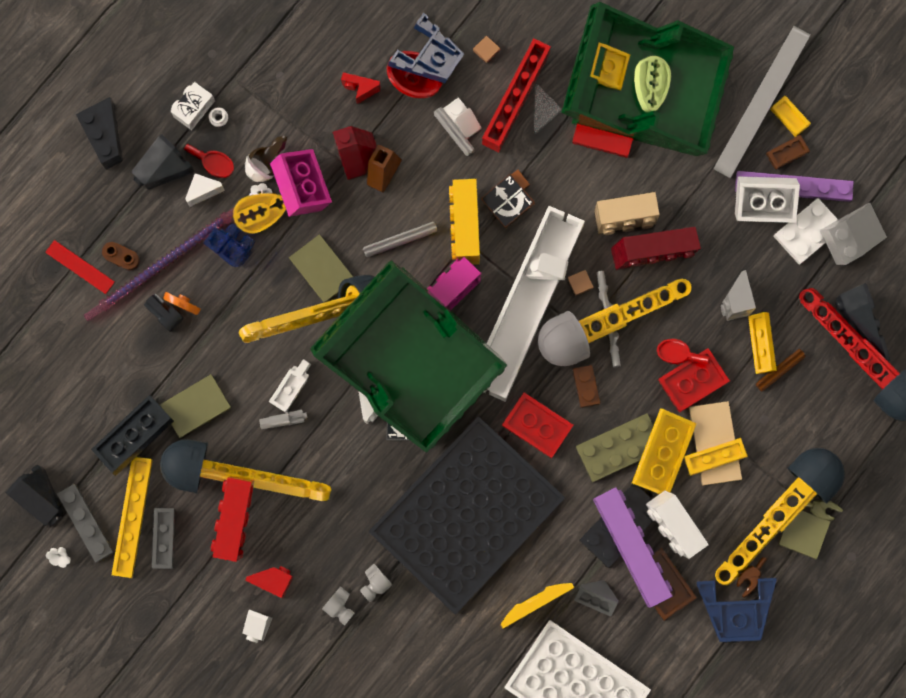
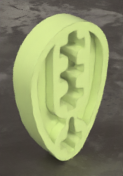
M658 56L642 59L635 68V90L641 108L645 112L656 111L664 102L670 87V67L664 59ZM652 81V84H654L655 87L652 88V85H650L649 82Z

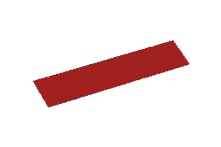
M55 240L45 252L105 294L115 282Z

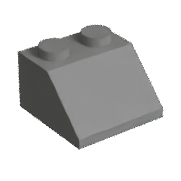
M746 270L740 273L722 302L721 312L723 316H726L727 321L750 316L756 309Z

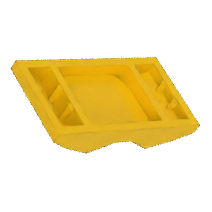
M572 583L548 586L544 591L523 603L516 604L500 624L502 629L575 587Z

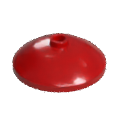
M402 51V53L414 60L419 55L418 52ZM387 65V75L390 82L397 90L407 96L429 98L435 95L442 85V82Z

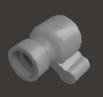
M373 564L365 571L370 584L360 589V592L371 602L376 598V594L386 592L392 586V583Z
M341 586L322 608L330 617H338L343 625H346L355 614L351 609L345 608V603L350 594Z

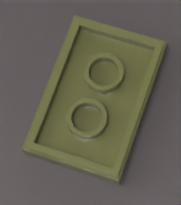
M320 234L289 257L290 261L323 303L328 302L338 294L339 285L344 279L353 277Z
M211 374L160 404L164 411L174 420L172 426L180 439L231 409Z

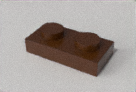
M592 365L574 368L572 371L580 408L599 405L600 400Z

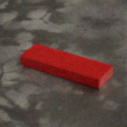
M577 124L572 143L628 158L633 138Z

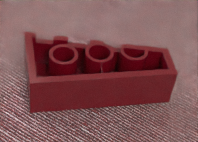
M696 227L623 237L611 247L616 270L653 264L663 260L672 261L678 257L691 258L701 249Z

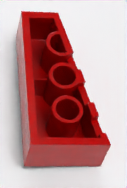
M229 476L227 480H224L222 492H225L224 499L220 500L218 512H221L220 520H216L214 529L217 532L216 540L213 539L211 544L214 558L237 562L243 557L244 550H240V547H243L246 540L243 528H246L248 524L249 512L246 511L251 506L255 480Z

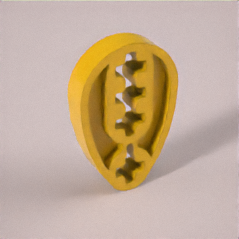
M258 193L240 199L233 210V218L236 225L242 231L252 234L270 227L286 210L284 203L281 204L282 208L277 206L270 208V206L276 203L277 198L282 201V196L274 193ZM258 206L266 208L263 216L256 214L253 220L248 217L246 218V223L238 222L241 213L246 216L251 209L253 212L258 211Z

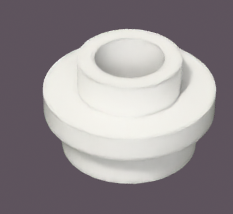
M214 108L209 113V121L212 125L221 127L227 123L228 114L223 108ZM221 115L222 119L216 120V116Z

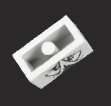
M194 82L184 90L183 97L174 102L171 113L175 119L192 130L215 100L212 94Z

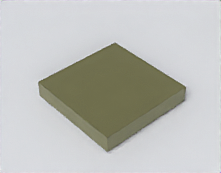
M801 511L782 532L778 545L816 560L830 521Z

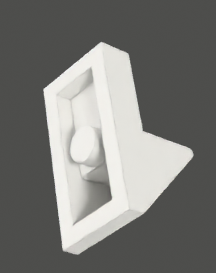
M459 98L443 108L467 139L481 130V126L470 108L467 109Z
M541 253L540 258H530L526 276L529 279L565 280L568 261Z

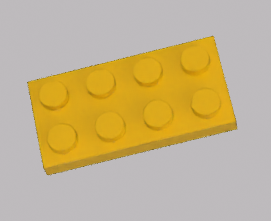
M660 409L632 483L657 494H661L663 491L670 493L697 423L667 410Z

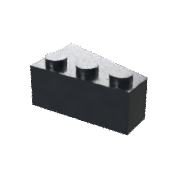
M111 97L77 113L76 116L103 167L107 170L122 162L115 104Z

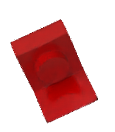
M344 72L342 74V86L352 91L358 89L356 95L357 104L376 94L381 89L380 81Z

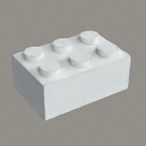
M738 177L735 204L737 221L796 223L800 188L797 178Z
M663 491L646 504L649 509L647 511L648 515L660 525L658 527L660 533L671 541L669 546L674 553L690 559L709 545L676 495Z

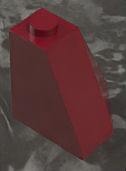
M353 126L332 132L347 180L366 175L369 160L377 148L372 132Z

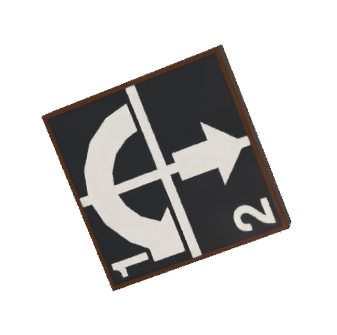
M511 174L481 198L505 228L509 227L536 204Z

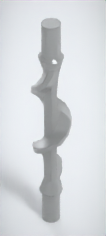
M598 271L599 299L603 302L604 309L613 304L609 302L607 297L608 285H606L604 271ZM610 314V315H609V322L612 324V319H611V314ZM617 331L609 334V352L611 353L613 367L621 366L619 348L616 345L619 338Z

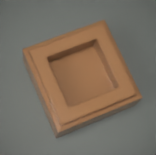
M486 36L473 48V51L483 61L488 63L500 51V48Z
M586 270L567 278L575 296L593 289Z

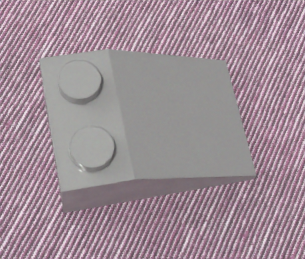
M871 203L860 207L820 230L836 265H846L887 238Z

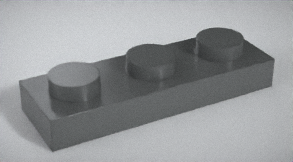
M154 508L152 569H173L175 508Z

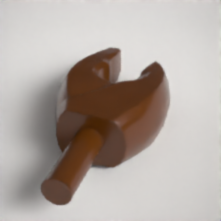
M762 557L756 567L749 566L739 575L737 587L745 579L750 582V585L742 594L743 598L749 596L757 588L758 579L761 577L759 570L766 562V558Z

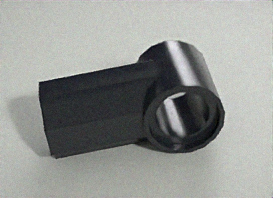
M156 293L150 296L144 304L169 332L184 319Z

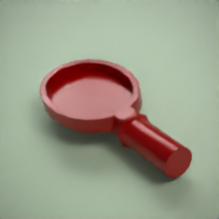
M186 144L184 150L201 159L204 169L209 174L218 178H226L233 174V162L224 153L218 151L204 153L190 144Z
M667 339L662 341L657 347L658 356L670 364H681L687 360L707 365L711 362V357L696 354L695 352L691 353L686 343L681 340Z

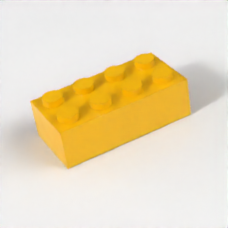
M476 179L453 180V186H449L450 203H454V205H450V222H454V224H451V241H455V243H451L452 260H461L465 257L472 265L479 264Z

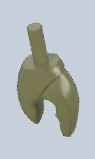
M813 500L812 503L809 502L806 505L810 507V512L813 515L827 521H832L835 518L826 514V508L843 512V509L832 501L826 504L822 500Z

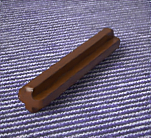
M801 349L795 351L776 367L777 371L769 372L756 383V387L761 392L803 360L806 357L805 353Z

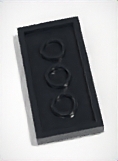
M149 395L91 450L110 472L116 476L167 429L174 420Z
M632 484L624 492L626 498L624 503L627 509L631 508L635 515L633 521L636 527L640 526L642 531H644L653 521L647 513L649 509L646 506L652 499L640 487ZM602 517L579 540L607 568L621 555Z

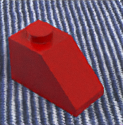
M280 566L279 569L273 567L247 576L245 581L283 599L294 577L289 575L290 570Z

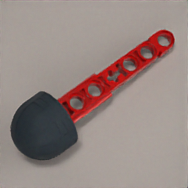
M808 288L803 290L799 296L802 305L809 312L812 311L813 316L882 389L873 401L889 417L906 421V369L899 373L829 302L823 301L824 297L816 289ZM807 292L812 293L814 296V300L811 303L805 299ZM820 306H824L827 309L825 317L819 314ZM834 320L841 323L839 331L835 330L832 326ZM845 330H847V332H845L844 335H842V336L840 335V333H842V332H844ZM849 336H853L852 343H848ZM861 349L868 351L869 357L867 359H863L860 356ZM875 363L882 365V373L875 372L873 368Z

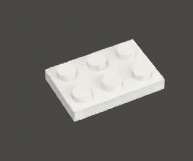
M817 198L797 215L796 223L789 222L774 235V238L800 265L826 243L820 230L838 219Z

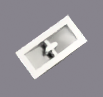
M195 174L185 199L191 207L225 190L221 182Z

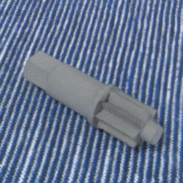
M302 410L262 418L259 421L261 429L303 423L304 419L308 418L307 412L303 413Z

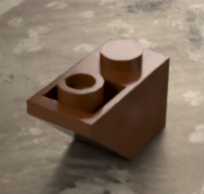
M378 144L369 160L367 185L384 193L402 159L394 151Z

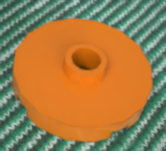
M168 292L164 294V300L195 315H198L201 311V308L189 303L190 299L181 294L179 297Z

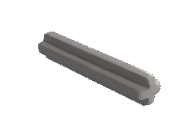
M442 107L436 109L434 116L466 156L471 155L474 152V147Z

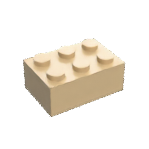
M655 192L597 201L594 211L598 234L603 233L604 235L614 234L617 230L629 232L633 231L636 227H642V229L651 228L656 224L660 215Z

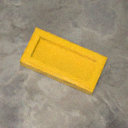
M786 96L770 108L795 137L811 124Z

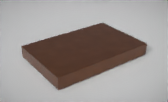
M661 548L652 555L655 563L658 562L663 570L661 575L664 581L667 580L670 583L673 591L670 592L672 597L653 607L664 621L697 597Z

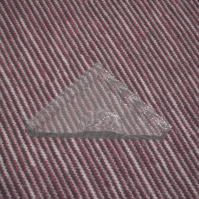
M538 84L535 86V134L562 111Z

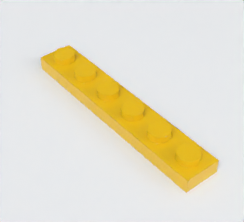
M136 457L131 461L112 569L113 576L133 578L153 463L152 459Z

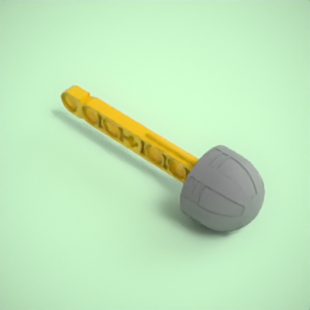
M678 279L668 283V286L659 287L622 305H612L579 321L573 313L566 311L548 320L542 326L538 336L539 350L542 356L551 364L558 366L577 364L590 357V342L627 326V322L672 303L673 300L687 296L691 292V284L686 279ZM680 282H683L686 286L684 293H680L677 290V285ZM663 290L669 293V298L666 301L660 298V293ZM645 298H650L652 301V306L649 309L643 306ZM629 307H639V309L632 312V315L627 314ZM611 313H615L618 317V321L615 324L609 322V315ZM594 321L600 323L601 327L598 332H594L591 328V324Z

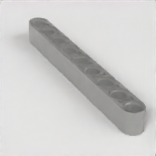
M793 26L718 159L714 170L731 178L811 34Z

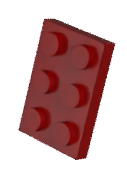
M709 348L699 353L700 355L711 357L709 365L688 360L658 379L679 413L730 382Z
M523 393L502 426L552 459L572 429L573 424L526 393Z

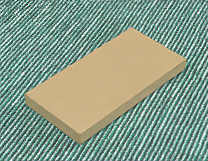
M729 401L689 407L690 419L692 422L697 423L693 432L696 452L735 440ZM739 460L701 472L702 486L742 480Z

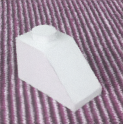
M249 610L243 629V634L247 635L246 639L258 643V640L264 641L272 618Z

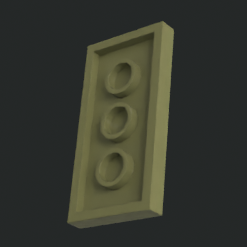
M647 413L575 447L592 483L641 460L653 429V424Z

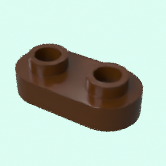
M108 242L102 248L103 257L110 263L129 271L139 266L140 258L137 253L118 243ZM110 249H115L113 254L108 253ZM127 257H132L130 262H126Z

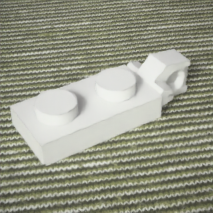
M303 359L298 368L293 366L269 402L286 413L307 382L309 375L306 372L311 364Z

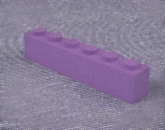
M615 487L594 498L593 501L647 607L651 608L672 597L670 593L673 591L667 580L664 581L661 575L663 570L660 564L654 562L652 555H654L653 550L649 544H645L642 538L645 535L641 527H636L633 521L635 515L631 508L627 509L624 503L626 498L623 492Z

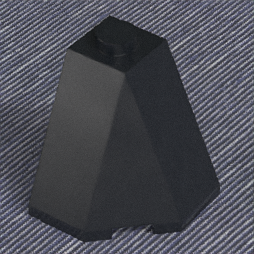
M161 134L131 172L135 176L133 180L140 187L144 185L149 190L190 175L194 172V169L187 160H183V156L176 147Z
M37 464L31 469L33 473L20 476L5 493L47 527L55 526L62 517L60 516L63 511L46 470Z

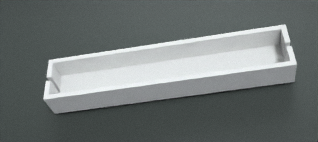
M548 206L487 342L507 364L504 372L497 376L487 389L489 390V395L506 402L559 280L529 279L526 275L530 258H540L541 253H546L568 261L585 222L568 214L566 222H564L565 212Z

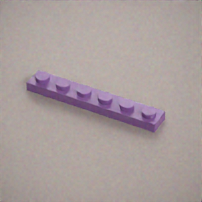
M737 171L735 192H737L738 177L797 178L800 184L799 197L851 202L853 198V181Z

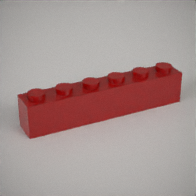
M533 38L482 137V145L500 152L550 55L551 46Z

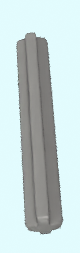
M430 222L365 246L363 248L365 256L371 257L436 233L437 226L435 222Z

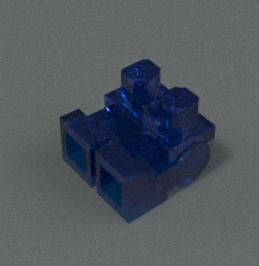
M232 223L226 230L214 228L203 243L228 264L236 268L237 266L241 267L253 253L251 248L256 241L247 234L241 241L237 240L236 237L242 230Z

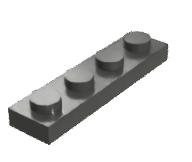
M76 484L57 493L95 563L113 554L114 551Z

